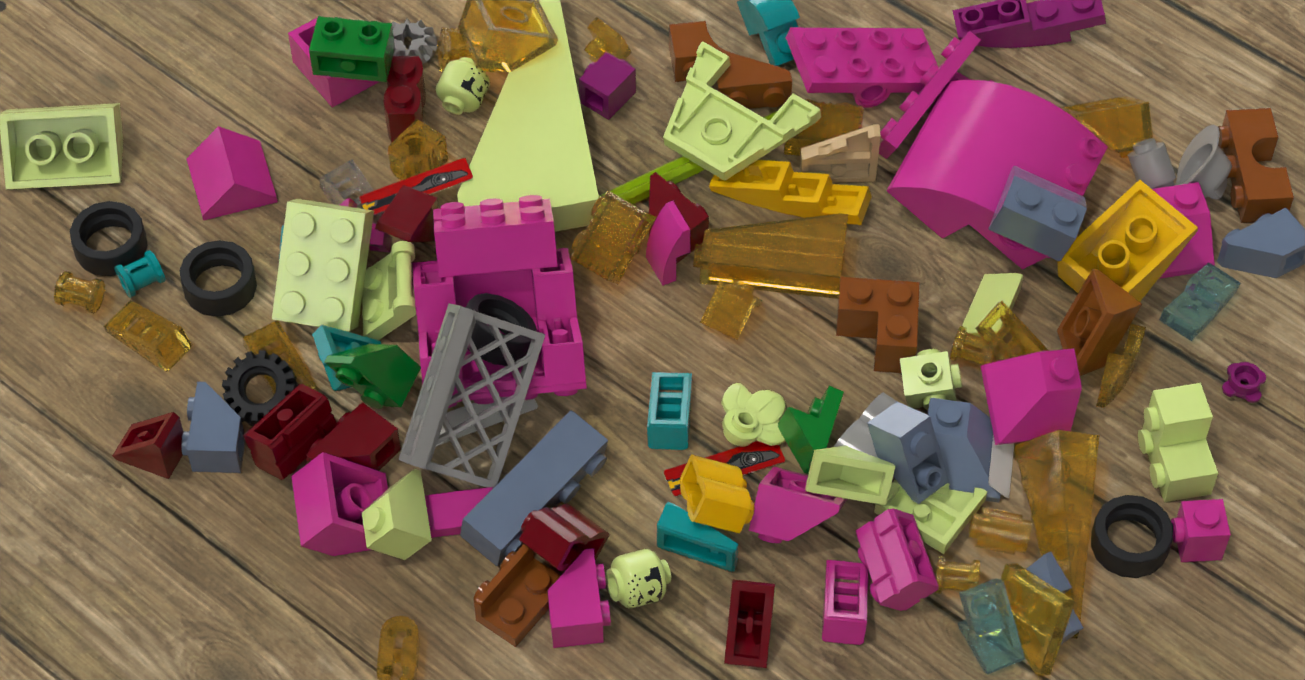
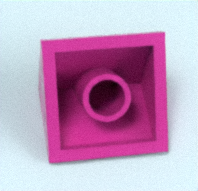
M218 126L187 158L203 221L278 202L259 140Z

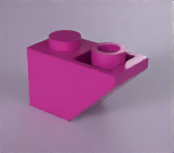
M585 549L548 590L553 648L604 643L603 626H611L608 600L600 601L599 589H606L605 571L603 564H595L594 549Z

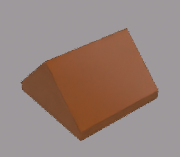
M1096 269L1091 270L1057 329L1062 349L1075 350L1080 376L1107 365L1142 306L1141 302Z

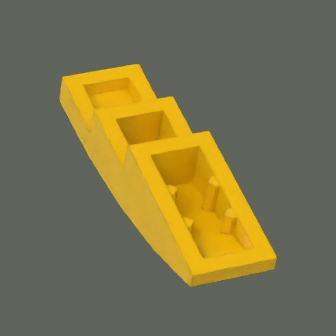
M757 160L726 181L713 175L709 184L712 192L750 205L788 215L854 225H862L872 198L869 186L833 184L829 174L794 172L791 163L786 161Z

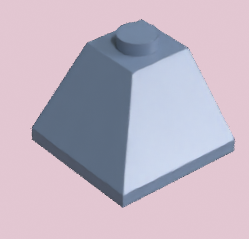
M930 398L927 415L931 417L948 483L950 484L949 489L974 493L975 487L982 488L988 491L986 501L999 503L1000 493L988 483L993 442V429L990 417L971 403Z

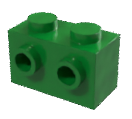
M318 16L309 48L313 75L387 82L395 50L392 23Z

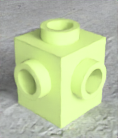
M927 349L917 353V356L900 358L904 395L909 407L913 409L924 407V409L928 410L930 398L957 401L955 388L962 387L959 364H951L948 351L941 352L937 349Z

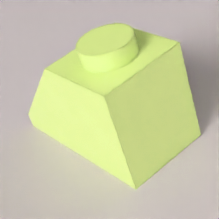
M413 469L388 488L362 512L366 547L368 549L406 560L432 541L420 470Z

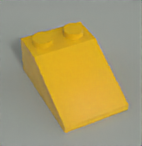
M1139 180L1075 239L1062 260L1057 261L1058 277L1079 293L1091 270L1096 269L1140 302L1196 234L1198 227L1144 182Z

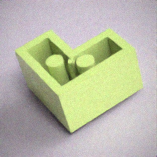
M1201 383L1153 390L1149 407L1144 409V424L1142 430L1138 431V443L1141 452L1148 454L1151 463V482L1154 488L1160 489L1164 502L1211 495L1218 476V471L1206 440L1213 415Z

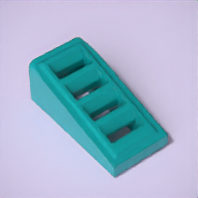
M652 372L647 422L649 448L685 450L688 448L692 373ZM660 390H682V392H660Z
M671 502L666 503L657 523V547L734 572L737 567L738 543L711 526L692 522L687 511Z

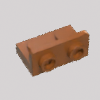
M523 544L517 552L512 551L505 557L500 566V571L491 581L483 582L474 595L476 621L514 647H517L549 610L548 590L561 575L536 560L533 551Z

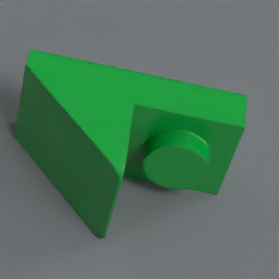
M832 386L827 388L821 399L814 397L807 413L793 407H788L778 422V428L801 469L806 474H809L814 450L827 448L844 391Z

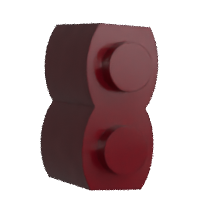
M393 56L387 79L388 88L385 91L383 100L388 137L391 142H418L424 131L422 109L426 102L422 61L419 56Z
M564 504L559 507L554 506L551 509L543 508L530 512L521 525L523 532L519 541L559 571H565L585 549H594L596 560L610 534L570 504Z

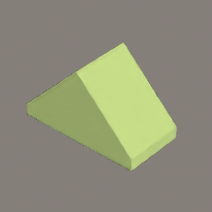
M848 446L817 449L813 453L805 490L811 493L886 505L895 465Z

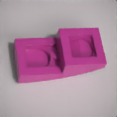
M674 201L666 203L660 211L651 229L646 248V259L662 286L676 281V258L690 253V228Z

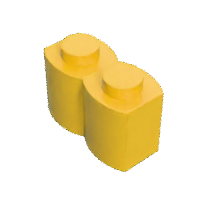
M691 454L680 478V490L683 498L687 500L689 519L692 522L739 534L744 524L750 523L754 514V501L751 500L749 491L746 489L747 482L746 479H743L741 469L734 465Z

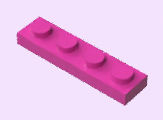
M970 30L961 40L954 37L941 53L946 58L940 67L933 64L920 80L925 86L919 94L912 91L900 105L899 109L904 112L898 121L891 118L882 128L880 135L883 140L879 147V154L887 159L899 147L981 41Z

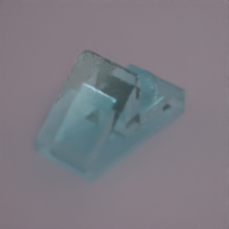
M995 578L960 592L959 595L966 619L960 621L958 626L984 673L988 675L1024 660L1025 656L1004 581Z

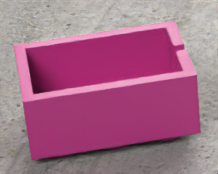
M526 195L520 197L517 202L503 203L502 199L493 198L480 202V205L464 206L460 202H450L441 205V209H433L439 278L558 267L550 198L542 199L540 195Z

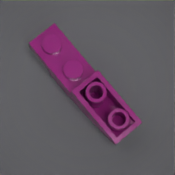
M995 0L952 10L959 40L970 30L981 39L977 46L992 48L1033 47L1071 41L1070 32L1106 24L1101 0H1038L1026 3V0Z

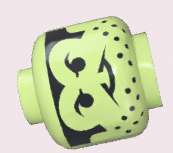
M468 57L450 61L436 85V94L443 102V108L456 115H461L463 112L470 113L476 111L480 107L490 86V79L486 74V68L480 62Z
M650 549L620 555L614 558L611 569L606 571V585L611 598L615 602L619 601L628 609L662 600L666 593V584L671 582V571L668 563L664 559L660 560L656 553Z

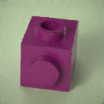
M605 52L596 62L590 63L585 69L584 74L579 78L580 103L608 120L636 93V69L626 60L618 59L608 52Z

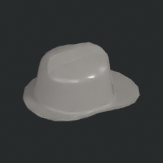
M1214 124L1207 126L1190 142L1181 157L1175 184L1182 185L1199 182L1204 197L1209 196L1215 200L1222 197L1227 187V177L1232 168L1230 160L1218 146L1219 127Z

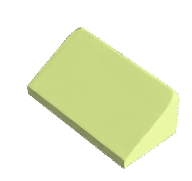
M984 274L958 336L996 349L1020 293L1023 274Z

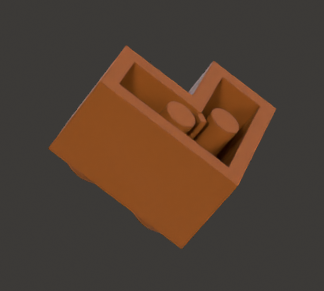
M840 277L836 336L875 339L874 371L902 373L900 358L916 356L920 282Z

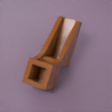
M706 21L669 24V51L675 82L686 81L690 67L693 68L697 58V49L703 41L730 57L731 65L716 81L713 89L748 109L778 107L783 105L792 95V76L787 69L734 54L720 48L710 37Z

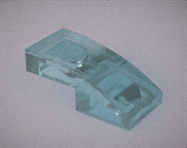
M1208 262L1188 280L1185 290L1163 309L1159 320L1192 341L1224 308L1239 289L1241 283Z

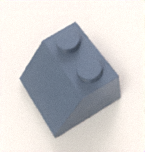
M1013 166L988 230L1057 261H1061L1077 237L1087 210L1086 199L1084 196L1017 166Z

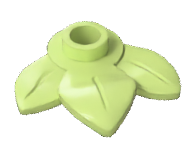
M735 383L728 387L721 403L726 412L722 421L723 433L730 443L737 446H748L756 440L767 445H779L785 442L778 428L779 419L785 410V401L780 394L770 390H760L751 394L741 383Z

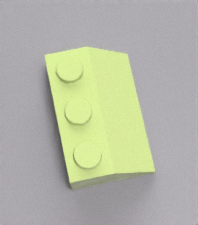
M120 103L8 109L0 113V135L6 190L121 183L123 134Z

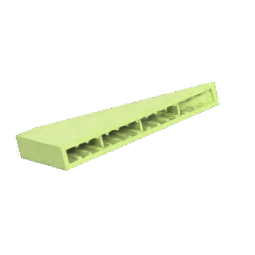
M539 0L469 165L473 178L462 182L457 197L458 202L463 203L464 206L480 205L481 201L493 198L502 199L503 203L517 202L520 197L526 195H540L542 199L550 198L555 232L601 224L603 219L560 0Z

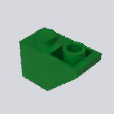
M367 344L327 355L324 361L337 373L336 378L341 383L356 389L362 395L361 400L376 409H382L383 406L401 408L421 369V366L398 345Z

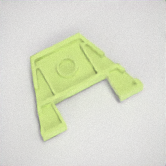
M702 41L697 49V58L693 68L690 67L686 77V86L681 98L677 100L663 139L665 146L726 181L816 123L821 118V109L792 93L771 120L761 117L712 88L731 65L730 57Z

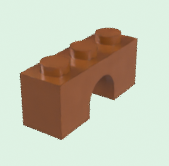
M1271 108L1226 110L1223 124L1218 126L1220 133L1218 146L1224 149V154L1232 164L1227 178H1230L1232 183L1230 193L1231 204L1233 208H1238L1241 223H1254L1261 216L1267 213L1274 214L1284 208L1290 211L1294 196L1286 167L1270 168L1258 163L1259 161L1272 160L1278 141V133Z

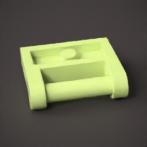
M398 241L394 243L390 254L366 270L362 296L363 336L380 340L416 315L415 298L412 292L411 263L415 259V246L411 242Z

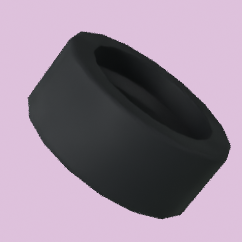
M106 201L91 205L80 212L73 220L70 229L71 244L76 260L83 269L94 275L115 276V266L119 264L126 266L143 258L148 246L142 218L134 208L121 202ZM115 226L131 231V237L127 242L114 250L98 251L86 245L87 240L93 233L103 228Z
M217 240L199 245L192 249L183 259L179 270L185 299L194 310L203 315L220 317L234 314L246 307L253 299L257 288L252 258L243 247L234 242ZM223 265L234 267L241 271V278L236 284L225 290L213 292L196 286V279L202 272L212 267Z
M489 293L475 295L465 307L537 332V327L531 316L522 307L500 295ZM476 321L471 338L478 350L496 339L489 325ZM498 328L501 332H503L501 333L502 336L510 333L509 331ZM519 335L506 342L514 362L526 356L531 338ZM499 346L480 356L482 360L494 365L508 366Z
M1134 495L1116 497L1104 504L1095 518L1091 532V548L1097 561L1106 570L1121 577L1130 578L1151 575L1162 567L1173 541V525L1168 513L1156 502L1143 496ZM1121 520L1137 521L1146 525L1154 533L1156 544L1152 550L1147 552H1127L1118 548L1107 535L1108 528L1112 523Z

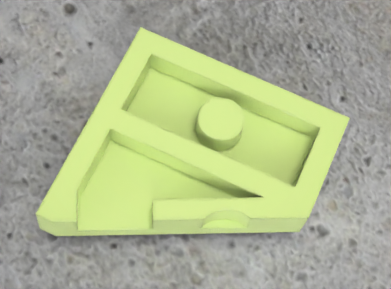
M895 479L890 487L887 504H875L874 513L880 515L887 509L894 508L912 514L922 541L944 554L986 501L988 491L976 487L974 493L950 490V484L947 483L918 504L909 497Z

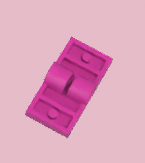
M790 27L786 36L807 93H852L856 104L864 108L881 104L889 97L890 93H911L912 91L919 93L925 86L920 82L921 78L933 64L937 65L922 28Z

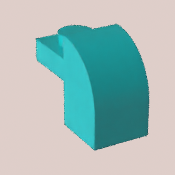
M737 1L749 36L759 33L769 63L778 66L794 60L786 40L790 27H798L796 19L800 18L793 1Z

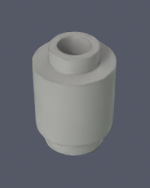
M1150 138L1134 144V151L1128 154V158L1136 181L1141 180L1151 189L1175 186L1173 180L1176 178L1165 143H1156L1155 138Z

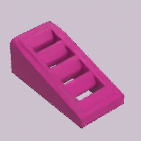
M836 560L826 561L822 619V640L825 642L853 645L864 643L867 626L868 568L863 563ZM834 579L858 580V583L837 582Z

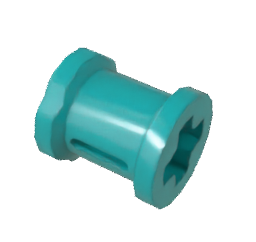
M151 250L144 252V257L126 266L119 264L114 267L118 280L129 298L136 296L137 290L156 281L160 284L166 281L161 265Z

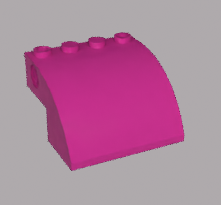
M985 80L951 81L944 87L886 191L942 239L969 224L1023 270L1050 257L988 230L1013 166H1017L1083 196L1108 146L1069 113L1033 93L1007 84Z
M568 248L556 249L558 267L439 278L437 261L412 263L422 384L448 304L466 307L469 300L475 295L489 293L500 295L522 307L533 319L537 332L546 334L525 400L534 399L539 393L554 392L558 396H570L576 394L578 389H587L583 341L577 319L574 275ZM468 349L466 351L465 356L471 354V352ZM474 360L461 366L458 377L464 389L483 379ZM482 360L489 375L506 367ZM521 366V367L518 368V371H519L520 374H521V371H522L523 366ZM511 372L493 381L500 397L514 395L517 383ZM456 386L454 388L452 396L458 393ZM487 386L468 395L470 401L474 400L476 404L494 403ZM457 402L449 405L448 408L456 406Z

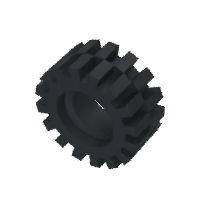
M259 350L257 355H254L252 351L245 353L247 358L243 360L237 357L233 361L236 365L233 369L227 368L225 374L228 378L222 382V387L225 390V393H223L224 400L241 417V421L247 422L249 426H254L299 385L294 372L287 362L273 352L272 355H269L265 350ZM258 375L270 376L276 383L274 396L265 403H254L246 395L247 384Z

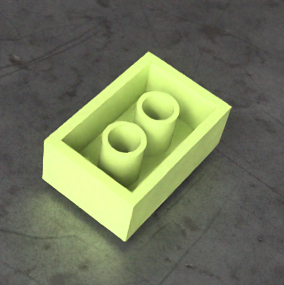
M302 199L287 201L272 312L273 320L317 327L326 325L348 332L359 326L374 215L373 210Z

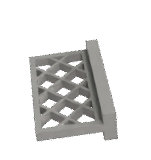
M449 303L398 460L483 487L494 488L498 484L546 334ZM476 321L488 324L496 339L478 350L471 338ZM498 328L509 331L510 333L502 336ZM519 335L531 338L527 355L514 362L506 342ZM499 346L508 366L489 375L480 356ZM467 348H469L471 354L465 356ZM474 360L483 379L464 389L458 377L461 366ZM521 366H523L522 371H521V374H520L519 371H518V368L521 367ZM511 372L517 387L514 395L502 401L493 381ZM456 386L458 393L452 396L454 388ZM487 386L495 405L476 414L468 395ZM462 399L471 418L452 428L446 417L448 407ZM510 405L509 412L507 413L505 407ZM499 411L505 423L502 433L489 440L480 421ZM474 425L483 444L464 454L455 435ZM443 426L446 432L440 435ZM449 438L458 457L445 465L431 462L436 445ZM498 444L495 452L492 446ZM487 450L492 461L487 479L474 475L468 462L469 459ZM462 464L465 472L454 469V467Z

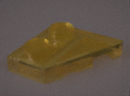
M1005 564L993 603L1033 672L1038 676L1050 675L1075 601L1019 564Z

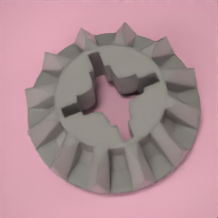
M406 18L402 24L392 21L395 43L393 56H419L422 64L434 56L437 50V38L433 27H426L422 20L411 23ZM411 37V45L406 50V45L403 43L404 38Z

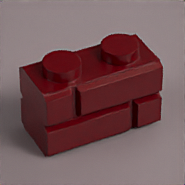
M301 383L243 436L248 448L251 450L250 453L255 465L280 480L293 473L298 465L306 459V454L311 445L317 439L324 438L337 425L336 419L331 413L332 408L328 398L324 394Z

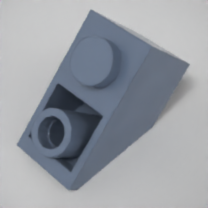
M1287 208L1274 214L1267 213L1261 216L1254 224L1242 230L1235 229L1229 232L1222 240L1217 262L1224 268L1278 278L1305 264V228Z
M197 382L195 397H189L187 418L188 421H191L190 431H184L182 435L183 456H188L192 472L241 473L245 447L241 417L206 382Z
M897 401L867 422L877 457L895 465L893 477L914 502L921 503L948 483L929 415Z

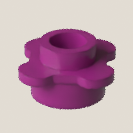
M1249 362L1230 364L1227 368L1228 381L1222 385L1223 393L1228 397L1245 398L1249 403L1258 402L1262 396L1259 391L1260 386L1266 381L1265 373Z

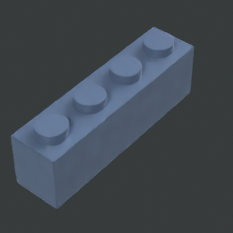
M570 410L463 518L460 536L498 567L510 552H517L523 545L519 541L523 532L521 525L530 512L543 508L551 509L561 501L567 504L580 489L581 485L579 482L587 474L593 477L603 467L607 460L604 454L608 439Z

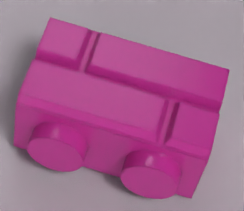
M894 508L887 509L875 517V521H869L856 530L860 544L858 556L869 570L873 582L870 584L873 598L881 606L902 611L920 602L919 599L926 598L939 590V586L914 516Z

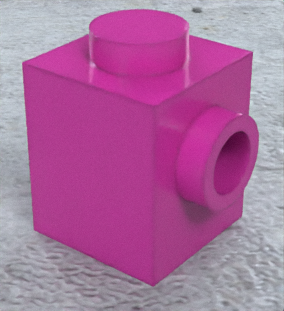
M1223 499L1181 501L1177 517L1171 519L1173 542L1177 543L1180 561L1222 560L1231 535Z

